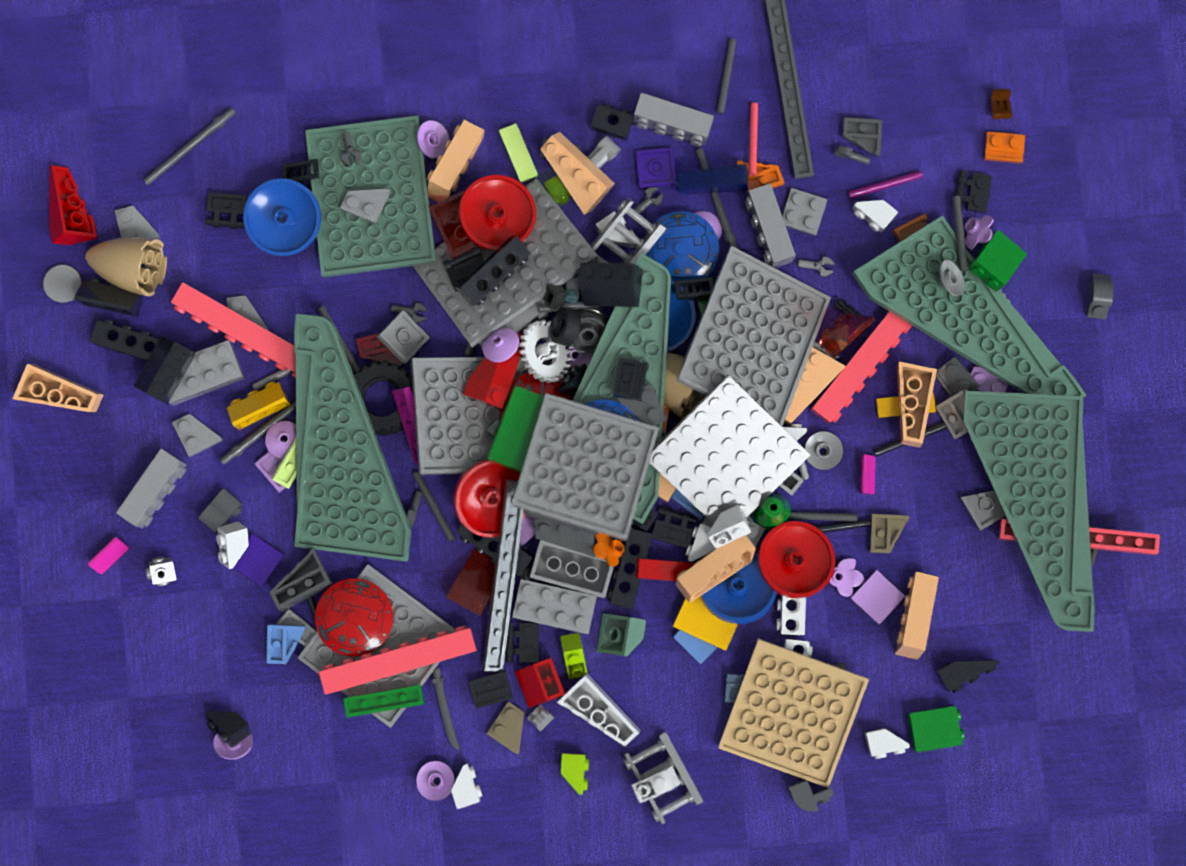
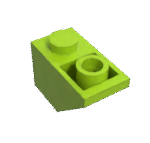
M580 633L560 636L569 679L585 676L587 668Z
M562 753L561 774L579 795H583V790H587L588 779L584 778V771L589 769V759H585V754Z

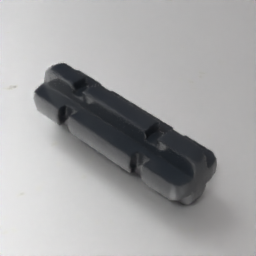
M840 298L836 302L835 308L839 311L842 310V313L853 323L856 322V325L863 329L868 324V319L864 316L861 317V314L850 304L847 305V302Z

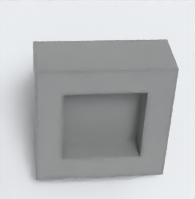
M540 704L527 719L541 732L554 717Z

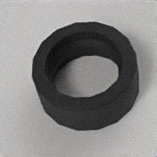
M563 307L555 313L550 326L552 342L563 346H570L575 342L581 326L579 312Z

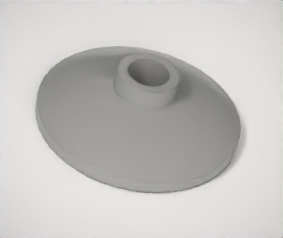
M942 261L939 267L941 284L952 295H962L965 291V282L961 271L952 261Z
M830 432L815 433L805 444V450L810 454L807 461L816 469H831L842 458V443L837 436ZM820 448L826 449L825 455L820 454Z

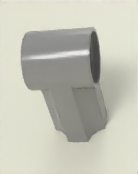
M606 136L587 158L600 169L607 161H611L616 157L621 149Z

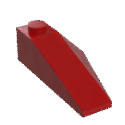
M51 165L49 229L52 243L73 245L96 239L97 233L94 219L86 211V203L84 199L81 200L77 192L78 186L69 168Z
M517 333L520 344L523 341L521 340V334ZM518 346L514 355L503 362H492L485 357L469 376L462 395L494 408L502 409L514 378L522 348Z

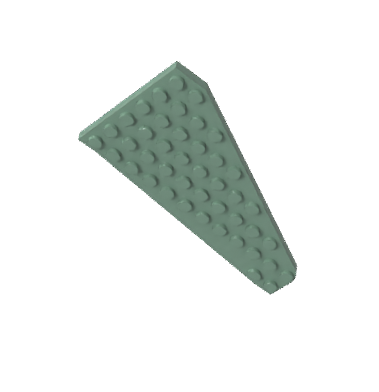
M943 215L852 272V275L870 300L1021 393L1083 396V398L1087 396L1072 374L1064 365L1058 362L1000 290L996 292L989 288L984 281L975 276L969 269L961 271L965 282V291L962 295H952L941 284L939 267L942 261L950 260L960 270L957 237ZM966 250L967 266H969L974 258Z
M642 253L635 263L643 269L639 307L614 308L573 402L582 405L595 400H611L620 403L617 397H613L620 358H625L643 363L648 362L644 386L652 384L662 410L664 408L671 276L665 266ZM663 422L653 425L659 428L654 447L662 440ZM650 463L633 519L642 524L656 502L659 493L660 472Z
M298 313L296 314L294 331L297 447V522L294 547L314 548L316 550L407 562L409 559L411 528L334 323L327 317Z
M965 391L963 423L1053 622L1063 630L1094 632L1095 611L1082 421L1083 396Z

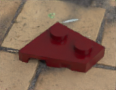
M380 333L356 339L361 359L377 362L389 361V363L403 366L402 362L377 338Z

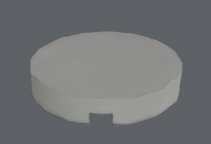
M57 265L51 268L43 280L47 296L58 303L73 301L76 292L82 284L80 274L73 267L67 265Z

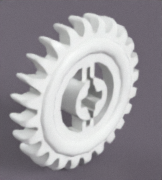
M541 320L529 324L527 329H524V335H521L523 342L519 344L522 348L520 354L523 355L521 360L525 361L524 367L529 368L528 373L533 374L535 379L539 378L540 382L545 381L546 383L557 382L559 379L564 378V374L568 373L564 369L571 367L566 362L572 360V358L567 357L566 354L571 353L572 350H566L565 347L567 346L552 342L550 338L551 321ZM540 338L546 340V343L539 344L535 348V345ZM553 358L549 366L542 364L543 361Z

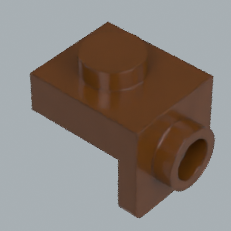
M1011 89L992 90L989 101L992 119H1011Z

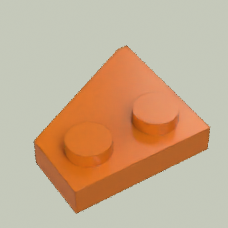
M736 161L747 194L749 190L770 183L772 189L784 185L778 165L757 163L756 175L750 176L749 163Z

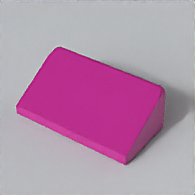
M867 454L861 456L860 493L873 495L875 493L876 458Z
M115 537L88 562V565L99 574H103L129 547L120 538Z

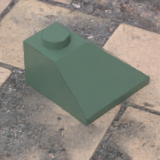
M603 613L597 652L628 656L643 640L646 620Z

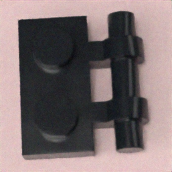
M960 171L956 181L958 185L957 193L954 196H960L961 209L962 204L967 203L966 211L986 214L992 180L991 175L973 173L970 180L967 179V171ZM965 186L970 187L969 196L964 195Z
M209 192L207 212L214 213V218H206V225L213 226L214 228H220V226L230 227L235 230L237 228H245L244 221L238 220V215L244 216V208L248 197L246 195ZM221 214H231V220L221 219Z
M660 507L658 515L665 516L664 521L656 520L651 539L688 549L694 530L686 528L687 523L695 524L697 517L691 516L687 512L673 511V508L668 507L666 509ZM670 519L682 521L681 526L671 524Z
M509 623L505 651L506 662H513L514 654H519V662H539V623H520V631H514V623ZM514 637H519V649H514Z

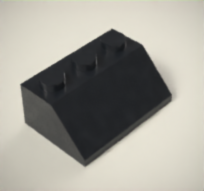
M580 263L578 283L583 305L639 307L643 269L633 263Z
M90 278V281L83 280L74 297V300L84 306L137 317L139 316L143 295L126 291L110 282L108 285L101 284V280Z
M161 336L133 387L168 405L196 354L186 347Z

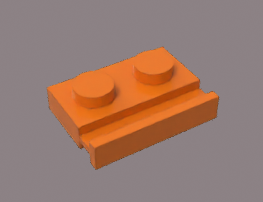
M987 132L984 160L1022 164L1025 135Z

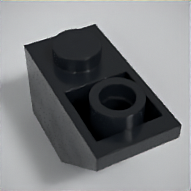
M586 363L580 366L574 365L568 370L569 374L560 381L562 384L557 389L559 393L575 397L588 368Z
M208 711L205 713L208 729L212 732L215 731L221 742L227 743L231 748L250 735L249 724L237 712Z

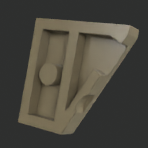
M871 514L870 553L889 554L906 522H908L909 516Z
M508 701L487 732V735L517 755L520 751L524 711Z

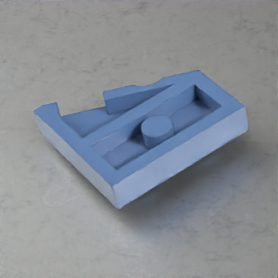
M268 624L267 664H287L306 629V625Z

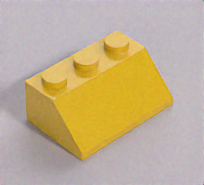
M274 381L265 385V389L259 392L255 390L248 393V397L243 400L239 398L230 402V406L226 408L233 426L241 430L288 407L291 403L282 385Z

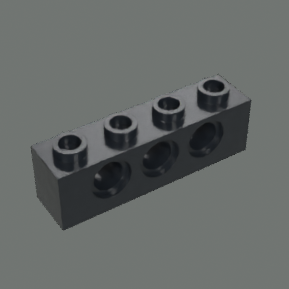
M511 235L455 288L470 305H480L486 300L485 296L490 291L494 292L500 287V282L504 278L508 279L515 273L514 269L518 265L522 266L529 260L528 256L531 252L517 236ZM507 254L512 256V261L509 264L505 262ZM493 267L498 269V274L495 277L491 275ZM479 280L484 282V287L481 290L477 289V282Z
M104 319L103 322L97 320L90 340L92 344L145 361L149 359L152 353L147 352L148 344L154 343L156 346L161 337L158 336V339L153 338L151 333L140 330V333L134 332L132 327L126 325L118 327L114 325L115 322ZM118 332V338L115 341H111V334ZM135 337L137 343L130 347L128 342L131 338Z
M461 525L456 532L461 535L459 538L467 544L471 542L476 546L475 549L483 555L486 553L491 556V561L496 564L497 551L491 548L492 541L498 542L499 536L483 537L482 540H478L473 532ZM519 545L515 577L517 575L519 577L524 575L536 557L521 545Z
M630 528L627 540L622 541L626 545L622 556L619 557V562H621L619 570L615 569L613 581H616L614 589L610 588L608 599L611 600L610 604L633 610L641 578H636L638 558L646 559L652 534ZM631 545H637L640 548L638 555H631L629 553ZM627 563L633 564L635 567L634 573H625L624 566ZM627 582L630 585L629 592L622 593L619 590V584Z

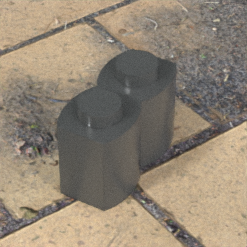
M223 488L198 518L215 533H218L217 527L228 525V521L232 517L236 518L241 513L243 503Z

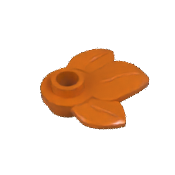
M602 533L595 534L598 543L593 546V553L600 559H606L609 566H616L619 563V557L624 552L623 544L617 539L611 540L608 535Z

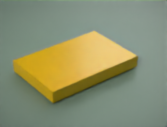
M700 596L691 603L685 598L673 627L726 651L738 624L725 622L714 616L706 608Z

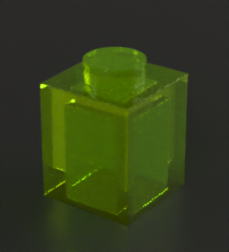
M558 175L544 182L545 190L557 205L560 204L562 206L570 201L569 198L572 196Z

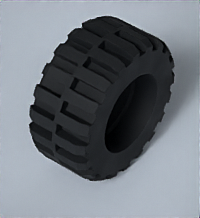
M374 361L368 366L365 364L361 367L360 371H356L353 374L364 404L367 389L378 381L391 382L398 389L410 386L411 391H413L412 376L405 368L400 367V365L389 363V361ZM366 407L376 436L397 434L400 430L404 429L398 408L388 416H376Z

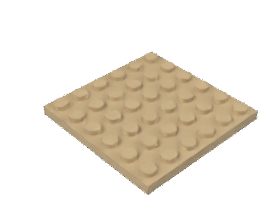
M758 638L718 748L829 788L869 678Z

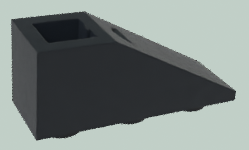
M996 660L955 661L937 669L935 673L945 690L955 693L963 688L962 684L967 681L973 683L980 679L979 675L983 672L988 674L996 670V665L1000 662Z

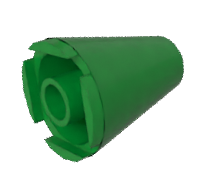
M772 492L753 511V518L762 528L772 530L776 526L788 522L791 513L789 502L781 494ZM770 506H774L777 510L771 511Z

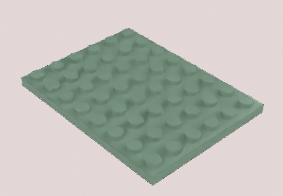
M419 116L305 130L308 159H318L319 178L311 180L312 193L316 197L321 209V226L317 235L322 278L437 263L424 155L417 143V131L420 127ZM346 131L350 132L354 150L360 151L362 160L357 166L355 157L351 155L349 159L351 168L343 163L341 156L346 153L343 133ZM311 165V174H313V165ZM389 189L391 191L376 225L340 209L348 191Z

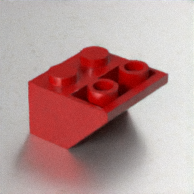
M552 658L515 671L529 708L565 695Z

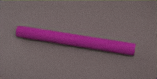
M921 171L848 191V195L852 199L923 178Z

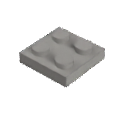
M791 188L782 215L785 226L816 236L828 199Z
M404 310L377 336L403 364L407 363L430 338Z

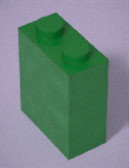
M997 230L992 234L991 240L981 247L969 264L968 269L984 281L989 288L997 292L1007 284L1027 253L1001 231Z
M956 706L907 713L914 752L963 745L962 740H965L964 731L959 726L961 713L959 709H956Z

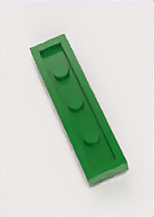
M421 685L343 698L346 718L424 704Z

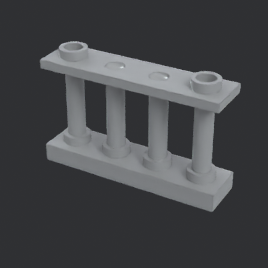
M628 198L617 207L618 212L590 247L595 252L602 243L623 259V263L635 264L641 253L647 254L666 230V227L659 221L656 224H651L631 208L633 201ZM625 213L647 230L648 234L644 239H639L619 223ZM613 228L635 244L636 249L632 254H627L607 238ZM598 255L599 260H597V261L595 262V263H608V262L605 261L603 258H601L599 255Z
M666 732L658 735L660 740L657 741V744L633 757H630L627 752L625 753L626 758L623 760L628 770L633 769L639 781L670 766L676 767L679 772L677 777L681 786L685 784L688 789L686 795L661 809H658L653 800L658 796L649 799L654 808L651 813L656 822L661 821L662 824L666 823L663 816L686 803L695 802L696 805L704 802ZM660 750H667L670 756L667 758V761L641 775L639 774L635 764Z

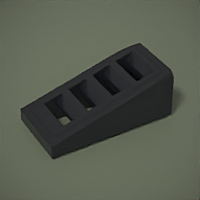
M318 159L282 165L283 179L303 183L319 178ZM311 165H313V174H311Z
M712 277L674 281L677 300L708 301L714 286ZM680 287H684L685 293L681 294ZM688 287H692V293H689Z

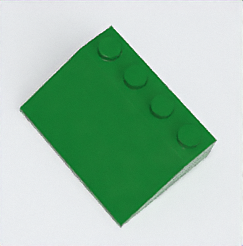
M518 386L513 387L486 459L517 473H522L545 396Z

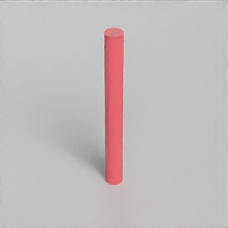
M751 103L750 176L756 175L758 103Z

